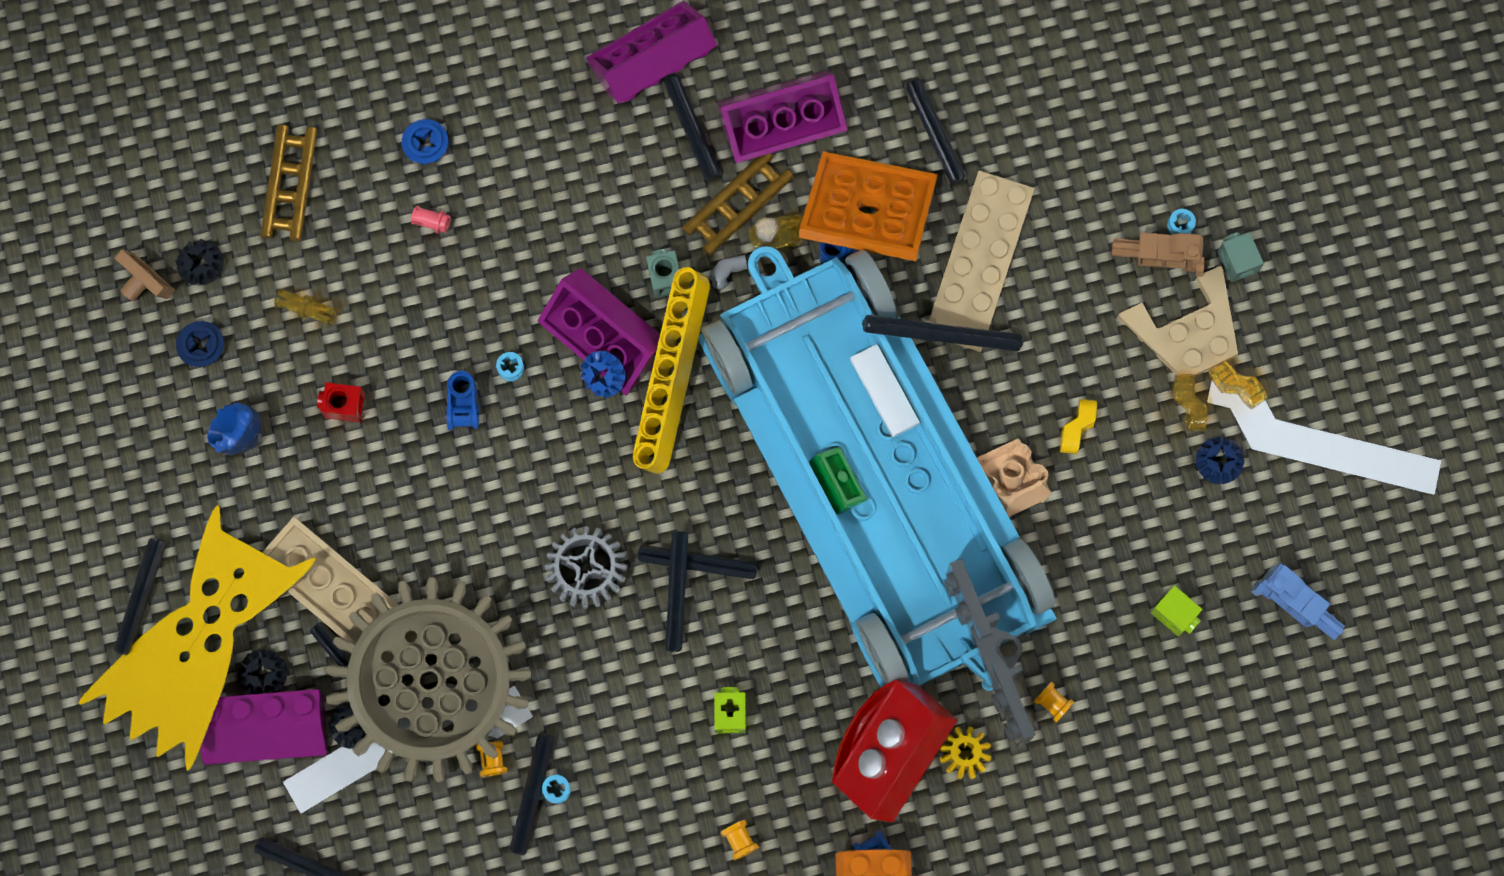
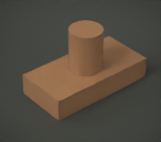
M122 249L114 258L132 274L131 278L120 290L131 301H135L145 288L149 289L156 297L169 299L174 293L175 289L134 252Z

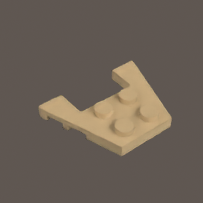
M1221 265L1203 273V277L1196 278V282L1209 305L1161 328L1155 327L1143 303L1127 309L1117 316L1118 320L1123 325L1126 324L1138 336L1137 338L1141 342L1146 343L1157 354L1156 356L1183 382L1217 367L1238 355L1224 272Z

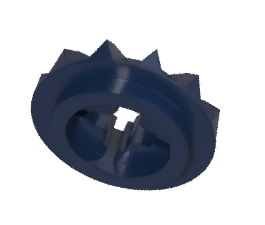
M196 321L188 324L180 331L176 340V350L181 360L192 368H205L207 365L216 363L219 356L223 354L225 341L222 333L215 325L206 321ZM194 336L202 342L206 339L208 340L205 343L207 353L202 352L200 349L194 351L197 347L193 339Z
M1222 436L1205 441L1196 454V466L1199 473L1204 479L1214 484H1227L1234 481L1241 474L1245 462L1242 449L1234 443V440H1229ZM1220 449L1221 453H1223V458L1232 460L1224 463L1221 472L1218 462L1210 460L1218 455Z

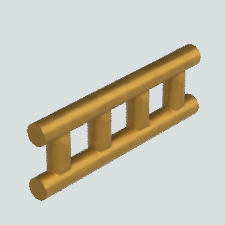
M279 124L276 129L260 237L271 239L273 229L290 231L289 239L291 241L300 242L317 129L307 127L305 137L287 135L288 126ZM286 147L303 148L301 164L283 162ZM281 174L299 176L296 192L279 190ZM277 202L295 203L292 219L275 218Z
M771 153L759 156L753 160L682 227L688 236L697 230L708 241L702 249L709 256L794 178L788 169H785L779 175L768 164L773 159ZM758 172L771 182L760 194L747 184ZM737 191L750 202L738 214L726 203ZM716 211L720 212L729 221L718 233H715L705 223Z

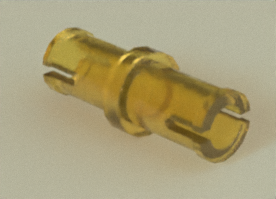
M283 288L277 293L278 296L288 300L284 301L275 298L274 304L276 307L295 312L300 318L306 319L309 317L329 326L335 320L325 316L324 313L336 316V307L314 301L313 297L309 295L303 297L286 291Z

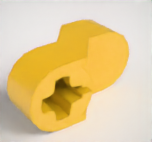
M1079 399L1076 419L1062 428L1060 452L1078 454L1081 434L1094 427L1097 401Z

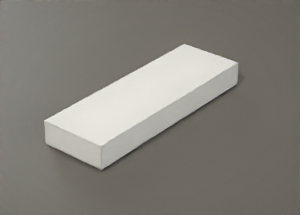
M877 344L850 357L854 369L892 438L920 424Z

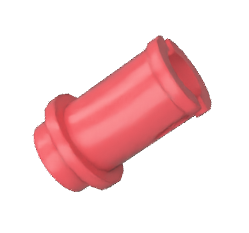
M419 206L414 208L411 216V224L433 229L437 234L441 232L446 233L451 217L446 215L445 211L438 213L420 208Z

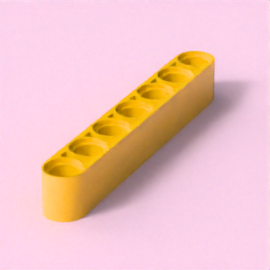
M690 267L679 269L673 278L633 451L635 465L654 474L664 472L670 464L710 290L708 278ZM694 279L693 286L689 288L690 282ZM688 308L687 314L682 317L683 311ZM681 337L680 343L675 347L677 339ZM672 366H674V371L669 376V370ZM665 395H668L667 401L662 405ZM661 423L660 431L656 434V428ZM654 453L653 461L649 463V457Z

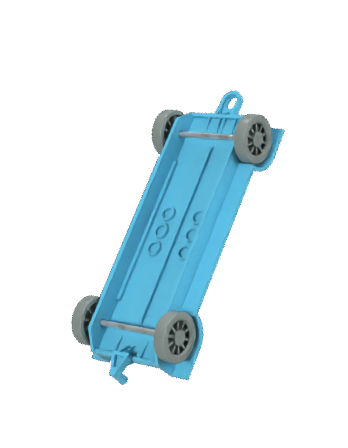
M772 247L756 249L749 257L748 270L760 295L720 314V320L703 327L698 342L727 396L741 413L849 619L855 639L880 688L894 680L918 684L921 687L929 681L965 664L983 680L982 687L985 690H993L966 624L962 626L958 620L955 611L958 604L955 596L949 597L943 583V580L946 579L945 574L950 563L962 559L986 617L998 612L1000 620L996 626L997 629L1017 637L1025 632L1028 635L1057 619L1051 609L1055 606V597L1041 564L1027 543L1020 539L911 338L865 333L863 331L862 320H864L866 315L896 318V308L891 292L881 271L869 253L863 249L847 256L844 264L836 257L794 278L778 250ZM761 257L770 258L776 265V271L772 276H763L759 272L757 262ZM876 344L920 421L918 426L894 438L891 437L850 361V357ZM837 447L841 448L867 498L866 502L839 515L835 514L808 463L817 454ZM1008 640L1001 642L1000 645L1008 642Z

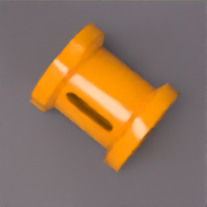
M1051 681L1034 700V703L1036 705L1041 704L1054 716L1053 720L1057 723L1074 704V701L1063 697L1054 688L1055 684Z
M503 741L490 742L496 747L498 753L495 759L486 756L483 749L476 745L477 751L480 752L482 770L479 772L480 777H489L508 772L507 767L503 765L501 748L503 747Z
M746 820L739 821L720 832L722 837L728 839L734 852L732 856L734 860L740 859L759 848L757 843H753L746 830Z

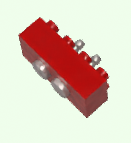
M894 680L886 684L867 699L849 724L837 753L832 783L870 819L894 822L958 719L918 684Z

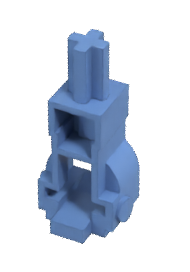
M1281 563L1271 566L1262 580L1255 582L1253 589L1250 591L1255 596L1263 595L1267 599H1272L1304 627L1315 625L1333 640H1336L1338 635H1341L1344 631L1345 626L1326 611L1330 603L1310 589L1298 575Z

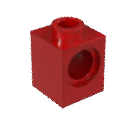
M325 382L324 391H320L318 394L317 408L320 409V412L326 419L360 423L365 393L358 386ZM336 398H347V402L343 407H333V402Z

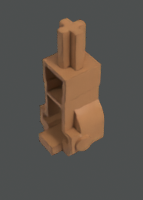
M1141 232L1140 240L1113 238L1112 256L1138 258V266L1181 268L1183 271L1196 272L1197 277H1203L1205 258L1202 257L1203 236L1164 235Z

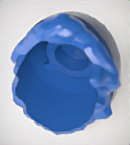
M237 402L233 405H225L224 409H218L216 419L211 421L208 430V443L215 448L217 453L221 452L231 456L252 450L260 444L262 439L259 413L253 408Z

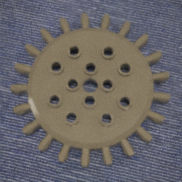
M429 577L426 585V599L413 601L411 588L406 581L399 582L398 587L402 604L391 609L388 608L385 599L377 592L371 595L373 605L381 614L371 624L365 621L362 615L352 611L348 617L354 626L363 631L357 643H352L342 637H335L333 640V644L340 650L351 653L349 665L347 667L330 665L326 666L325 670L326 674L334 678L346 677L347 691L332 693L326 697L329 705L336 706L350 702L354 714L340 720L335 727L339 733L347 732L356 725H360L363 728L366 736L356 743L353 752L358 757L365 754L374 743L379 744L385 749L383 756L378 761L377 771L384 774L390 768L393 758L397 755L408 760L404 771L405 781L414 782L417 776L419 761H432L435 781L442 783L446 774L443 761L446 759L457 757L460 769L466 775H470L473 773V765L468 759L467 751L479 745L486 756L492 759L498 756L496 747L486 738L494 727L500 729L505 735H516L518 731L514 725L501 719L505 706H512L516 709L528 708L529 702L526 699L509 695V687L511 681L524 682L531 679V671L526 669L509 670L507 658L512 655L521 654L526 650L524 641H517L502 647L497 636L509 629L513 623L509 615L500 618L493 626H489L482 619L484 613L490 609L492 598L485 595L479 600L476 608L471 611L461 606L462 600L466 595V585L459 582L454 588L453 597L450 602L437 600L439 589L436 578ZM413 631L417 634V639L414 642L406 641V634ZM453 634H458L461 637L457 645H452L449 642V638ZM385 652L393 653V660L389 663H385L382 660ZM430 654L437 656V662L434 665L426 664V657ZM473 657H478L481 660V664L477 668H472L469 665V661ZM428 672L435 673L438 677L437 686L431 690L424 689L420 683L421 677ZM405 675H412L414 678L410 686H405L402 683ZM450 677L457 679V685L454 688L446 686V680ZM383 695H387L390 698V703L387 706H380L379 698ZM425 698L433 699L434 705L432 708L425 709L422 706ZM470 700H474L478 704L477 709L472 712L466 709V704ZM403 718L410 720V726L405 730L399 727V721ZM452 721L454 729L451 732H445L442 728L444 722Z

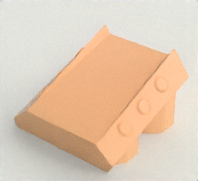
M1019 438L977 457L1009 518L1035 504L1044 503L1052 493L1047 486L1048 471L1043 465L1034 464L1031 459V450Z

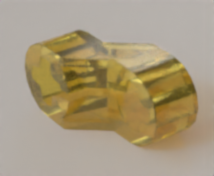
M786 215L775 219L762 218L749 230V239L757 248L772 247L776 249L783 246H799L806 240L798 238L803 217Z
M1224 360L1209 370L1213 383L1221 393L1238 394L1248 408L1254 409L1267 400V394L1256 377L1238 375L1227 361Z
M1175 374L1173 399L1186 409V430L1205 431L1207 425V406L1195 396L1194 375Z

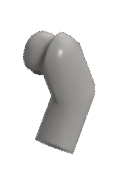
M745 255L722 259L716 264L710 273L713 288H726L728 286L727 278L731 272L748 269Z

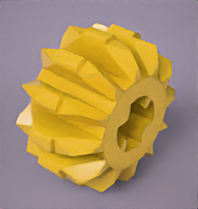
M960 727L955 728L956 739L949 734L946 741L950 745L942 744L939 749L942 752L949 753L939 759L940 763L951 762L946 772L950 774L954 768L959 769L957 779L963 778L965 770H967L969 778L974 779L976 777L974 767L983 773L986 767L980 761L990 762L991 760L990 755L982 753V751L990 749V743L980 745L979 742L983 739L984 734L980 732L976 738H973V727H968L966 736H963ZM962 746L963 749L966 746L972 750L969 754L972 759L968 760L966 757L962 760L959 757L961 751L958 747Z

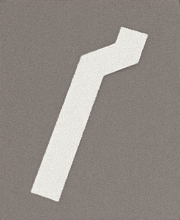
M1214 369L1207 402L1231 409L1253 450L1435 494L1441 465L1440 460L1276 420L1254 378Z
M450 683L446 684L448 688L456 687V685ZM515 686L509 689V695L521 697ZM425 698L422 702V706L425 709H430L434 705L432 698ZM474 700L468 701L466 709L470 712L475 711L478 706L477 702ZM505 706L501 719L517 727L533 716L528 708L516 709L512 706ZM403 718L399 721L400 729L405 730L409 728V719ZM446 721V722H444L442 728H445L446 726L450 725V724L453 723V722H452V721ZM495 727L489 734V736L495 738L504 735L500 729ZM374 743L365 754L358 757L353 752V749L340 747L283 783L299 812L303 813L375 770L385 749L379 744Z

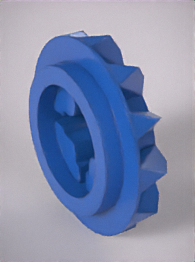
M429 119L418 120L410 124L404 131L402 148L405 155L414 163H422L426 166L428 163L438 162L439 158L446 154L449 143L448 135L443 126L438 122ZM431 135L430 142L434 147L426 146L420 151L421 144L417 139L425 140Z
M595 351L586 356L585 361L580 366L582 368L580 378L584 379L586 383L585 389L593 391L594 397L603 396L605 399L619 393L625 383V371L619 359L607 351ZM608 369L604 379H596L599 371Z

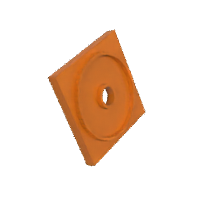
M822 152L798 238L857 250L863 249L867 252L916 261L936 185L937 174ZM871 207L877 212L868 214L860 211L859 208Z

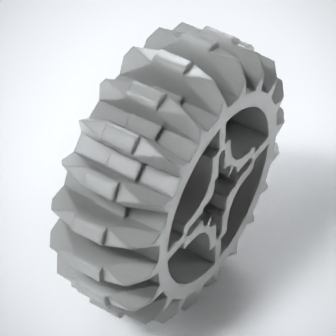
M588 526L583 528V535H579L577 529L573 528V538L569 539L563 533L561 534V539L564 542L563 545H560L558 542L552 543V547L557 553L548 552L546 556L554 563L545 564L544 568L546 571L554 573L549 574L546 580L548 583L557 582L551 588L554 594L563 590L559 597L562 602L572 596L570 600L572 607H576L579 599L582 600L584 609H588V600L592 599L594 605L599 607V597L603 596L609 602L611 601L610 594L608 593L609 590L617 594L620 592V588L614 582H625V577L618 572L627 571V565L617 562L624 560L626 556L624 552L615 553L621 547L618 541L609 545L612 540L611 534L607 533L600 539L601 529L599 528L595 529L593 536L590 535ZM589 545L580 556H566L576 547ZM597 548L602 549L611 560L610 570L596 563ZM590 558L592 571H588V573L582 576L579 565L581 563L584 565V562H588ZM562 565L567 566L576 573L574 588L568 585L562 578ZM592 579H606L600 586L594 589L583 590Z

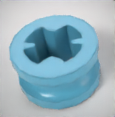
M1187 209L1175 210L1168 220V231L1171 235L1191 234L1196 223L1195 216ZM1179 217L1181 221L1183 219L1188 221L1184 230L1181 229L1182 226L1179 228L1175 226Z
M506 352L498 358L496 367L502 379L515 381L524 373V365L518 354ZM510 360L512 364L518 363V366H515V372L511 373L509 370H502V368H506V361Z
M551 775L543 782L542 793L550 803H563L570 796V784L563 776ZM554 781H557L559 785H565V791H561L563 795L558 798L553 793L548 794V787L552 788L550 784Z

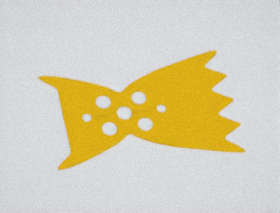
M217 505L210 515L202 537L190 585L189 603L173 611L144 633L131 646L129 654L127 656L122 655L81 697L79 704L81 705L106 695L103 724L109 723L125 712L132 711L129 739L133 740L150 729L158 727L156 756L159 757L176 745L185 742L186 770H190L200 750L225 684L233 649L234 628L253 618L286 592L312 567L316 558L308 559L292 567L283 565L223 532L220 522V507ZM238 568L244 570V575L240 579L234 577V571ZM209 578H215L219 582L218 591L212 596H206L202 592V585ZM238 594L245 595L248 599L246 608L241 612H234L230 607L232 599ZM210 606H217L220 609L219 619L213 624H207L203 619L205 610ZM183 618H190L193 621L192 631L184 636L179 635L176 631L177 623ZM212 634H218L222 639L220 648L215 652H208L204 647L205 640ZM188 651L190 658L186 662H181L179 659L180 654Z

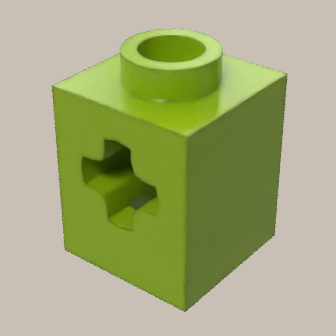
M1174 585L1151 611V614L1179 637L1184 630L1190 634L1200 623L1201 620L1197 616L1203 609Z
M724 687L721 688V693H714L715 734L746 733L745 692H739V688ZM727 703H733V707L739 709V711H734L733 717H727V713L721 711L727 708Z

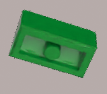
M840 447L819 453L808 462L836 515L867 501Z

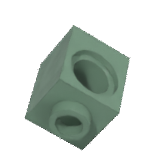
M1239 232L1228 235L1223 239L1217 251L1231 283L1259 273L1264 265L1250 232L1240 235Z
M656 250L650 256H646L654 298L670 295L674 275L679 270L675 250ZM661 267H668L672 270L665 277L659 276L656 273Z

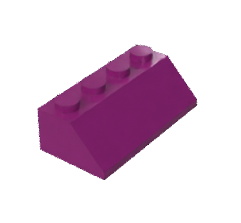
M683 0L585 57L608 95L619 104L633 99L636 93L646 87L657 85L668 74L681 71L687 63L695 58L706 56L717 44L704 16Z
M828 70L716 102L735 163L848 131L834 75Z
M581 268L561 279L537 322L584 361L586 356L595 351H607L616 356L625 371V383L621 392L627 396L653 368L660 334ZM608 369L599 371V374L604 377Z
M317 689L219 697L200 747L203 765L327 756L325 694Z

